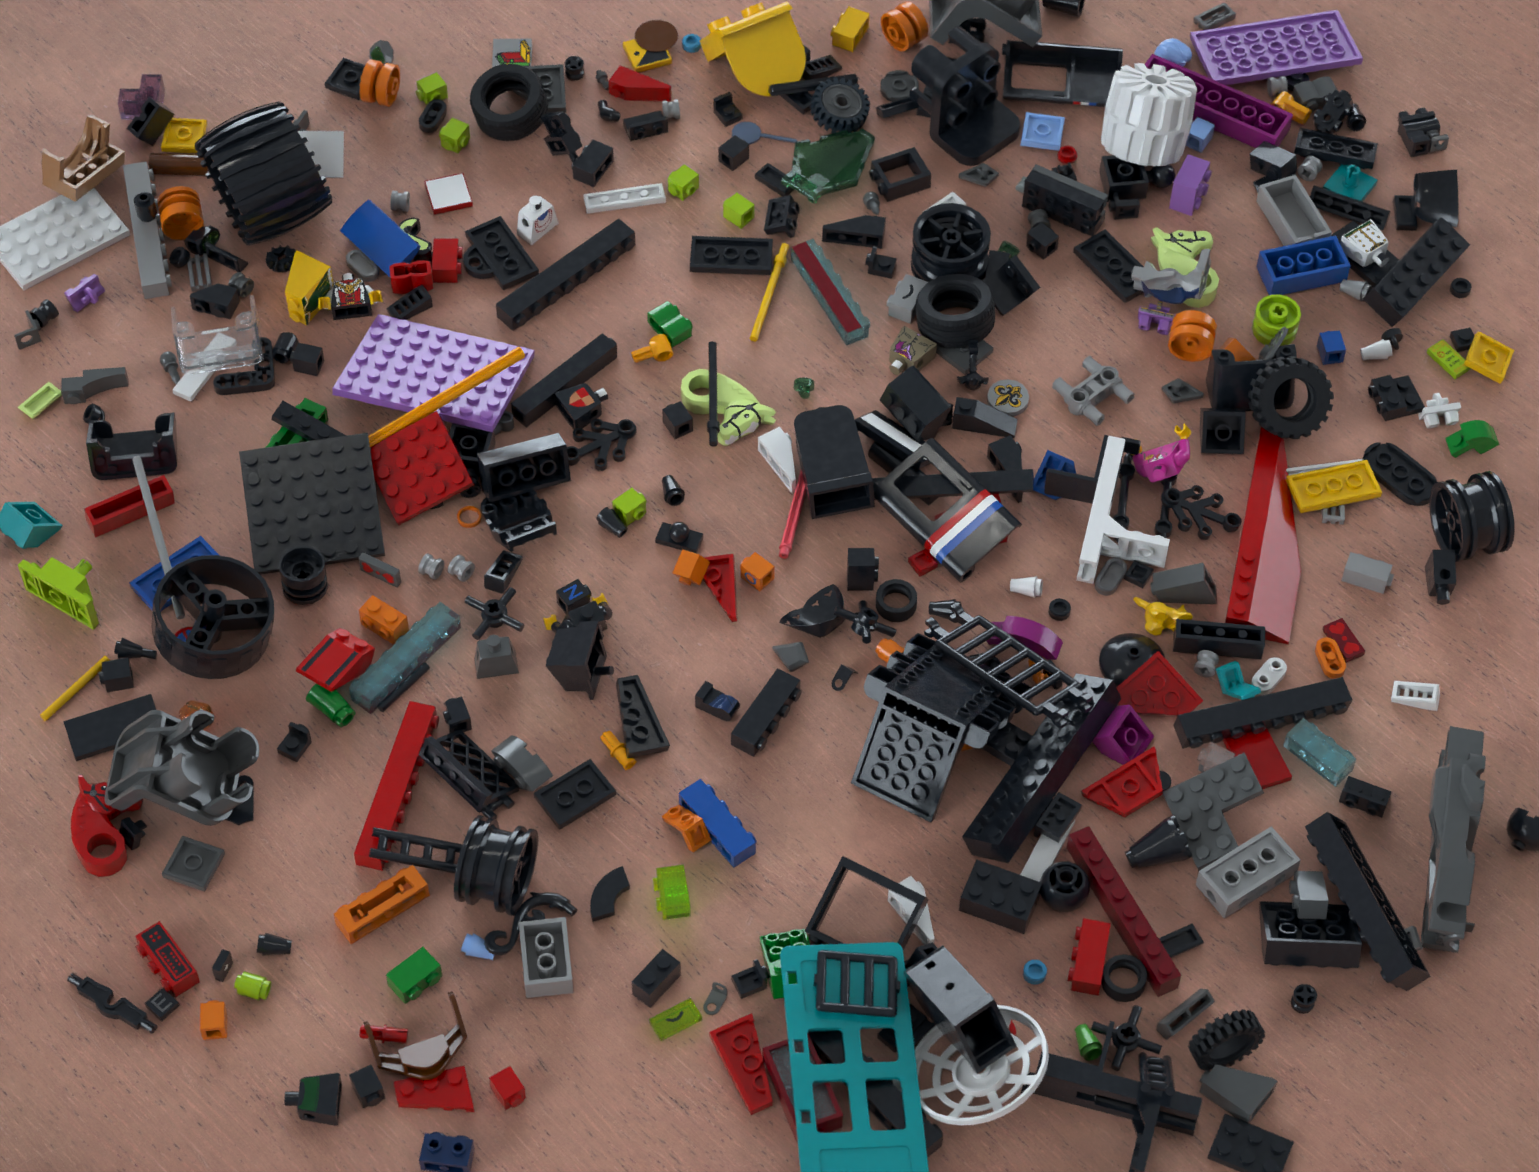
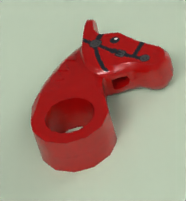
M81 774L78 775L80 793L73 807L71 817V836L74 849L88 873L98 877L112 876L122 870L127 861V848L124 837L110 821L121 813L139 810L142 806L143 798L127 809L120 811L105 803L107 782L89 784ZM100 845H111L116 848L113 854L105 858L91 856L92 851Z

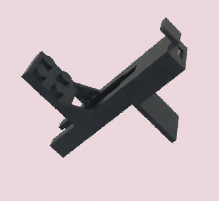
M1110 1021L1099 1066L1049 1053L1046 1072L1033 1094L1130 1119L1134 1126L1137 1140L1129 1172H1144L1155 1126L1193 1136L1203 1098L1177 1091L1171 1096L1167 1095L1165 1091L1150 1089L1149 1092H1143L1139 1081L1103 1072L1115 1023ZM1042 1051L1036 1073L1029 1072L1028 1075H1037L1042 1063ZM1023 1084L1021 1094L1030 1086V1084Z

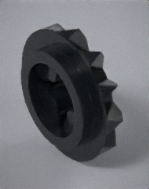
M279 245L278 248L272 247L271 251L267 252L265 259L267 266L275 272L289 271L294 253L296 252L295 248L291 249L289 245L286 247ZM282 255H285V258H282L281 260L278 259V257H282Z

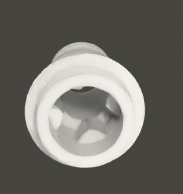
M1384 339L1360 349L1363 361L1388 359V357L1393 355L1390 341H1384Z
M1037 576L1011 579L1010 592H1017L1033 598L1042 594L1043 580L1038 579Z

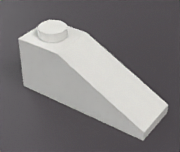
M778 427L758 437V451L789 491L794 493L796 478L791 446L792 440L788 433H784Z
M912 876L899 883L926 897L923 885L919 881L916 882ZM888 890V902L907 924L916 903ZM926 905L913 931L924 945L934 943L935 939L928 905Z

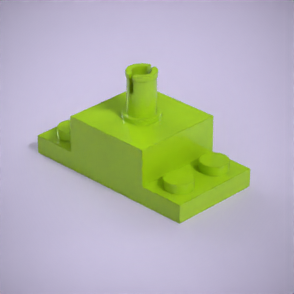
M53 557L42 568L36 563H29L24 559L18 564L27 591L94 630L99 624L97 612L94 608L93 598L85 577L93 569L88 561L85 562L82 559L74 569Z

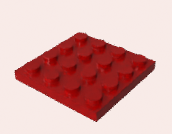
M437 411L370 447L374 478L398 525L474 485Z

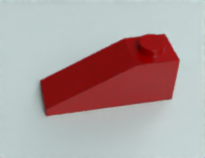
M621 65L609 79V94L626 101L662 102L666 100L670 102L672 99L671 85Z

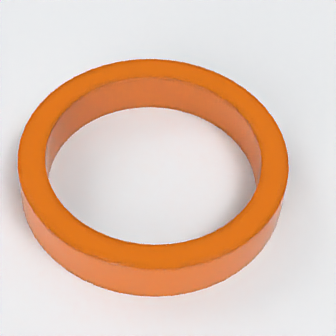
M465 506L457 514L458 523L465 528L477 526L482 518L480 510L474 506ZM467 510L477 512L479 517L474 523L468 524L460 520L461 514Z

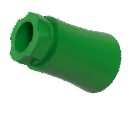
M316 683L306 696L308 703L320 710L341 728L347 726L356 714L351 705L337 690L331 692Z

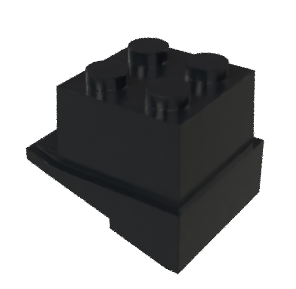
M599 621L580 622L577 627L557 629L546 660V667L565 691H586L590 700L594 699L601 675H613L614 673L613 666H604L607 654L602 641L604 634Z

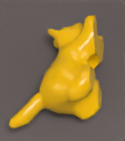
M1139 597L1133 598L1138 606L1146 610L1145 629L1154 636L1160 635L1164 628L1171 629L1174 632L1176 619L1191 620L1193 617L1191 613L1185 610L1184 604L1180 608L1175 609L1162 602L1149 603Z

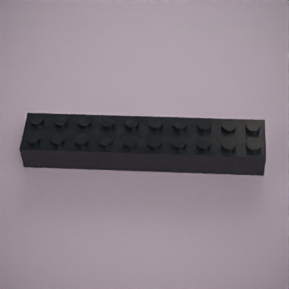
M1076 673L1073 678L1081 684L1080 691L1083 693L1087 692L1093 696V699L1088 702L1092 706L1091 710L1087 713L1082 712L1077 704L1069 698L1054 705L1058 709L1063 708L1068 711V715L1063 718L1067 725L1059 729L1054 725L1052 719L1047 716L963 834L962 838L972 855L1004 863L1010 862L1122 699L1113 680Z

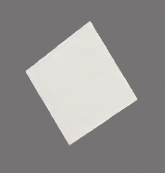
M298 131L301 138H307L308 141L304 144L308 151H314L315 153L312 159L315 165L320 164L321 169L318 171L320 177L343 178L344 131Z

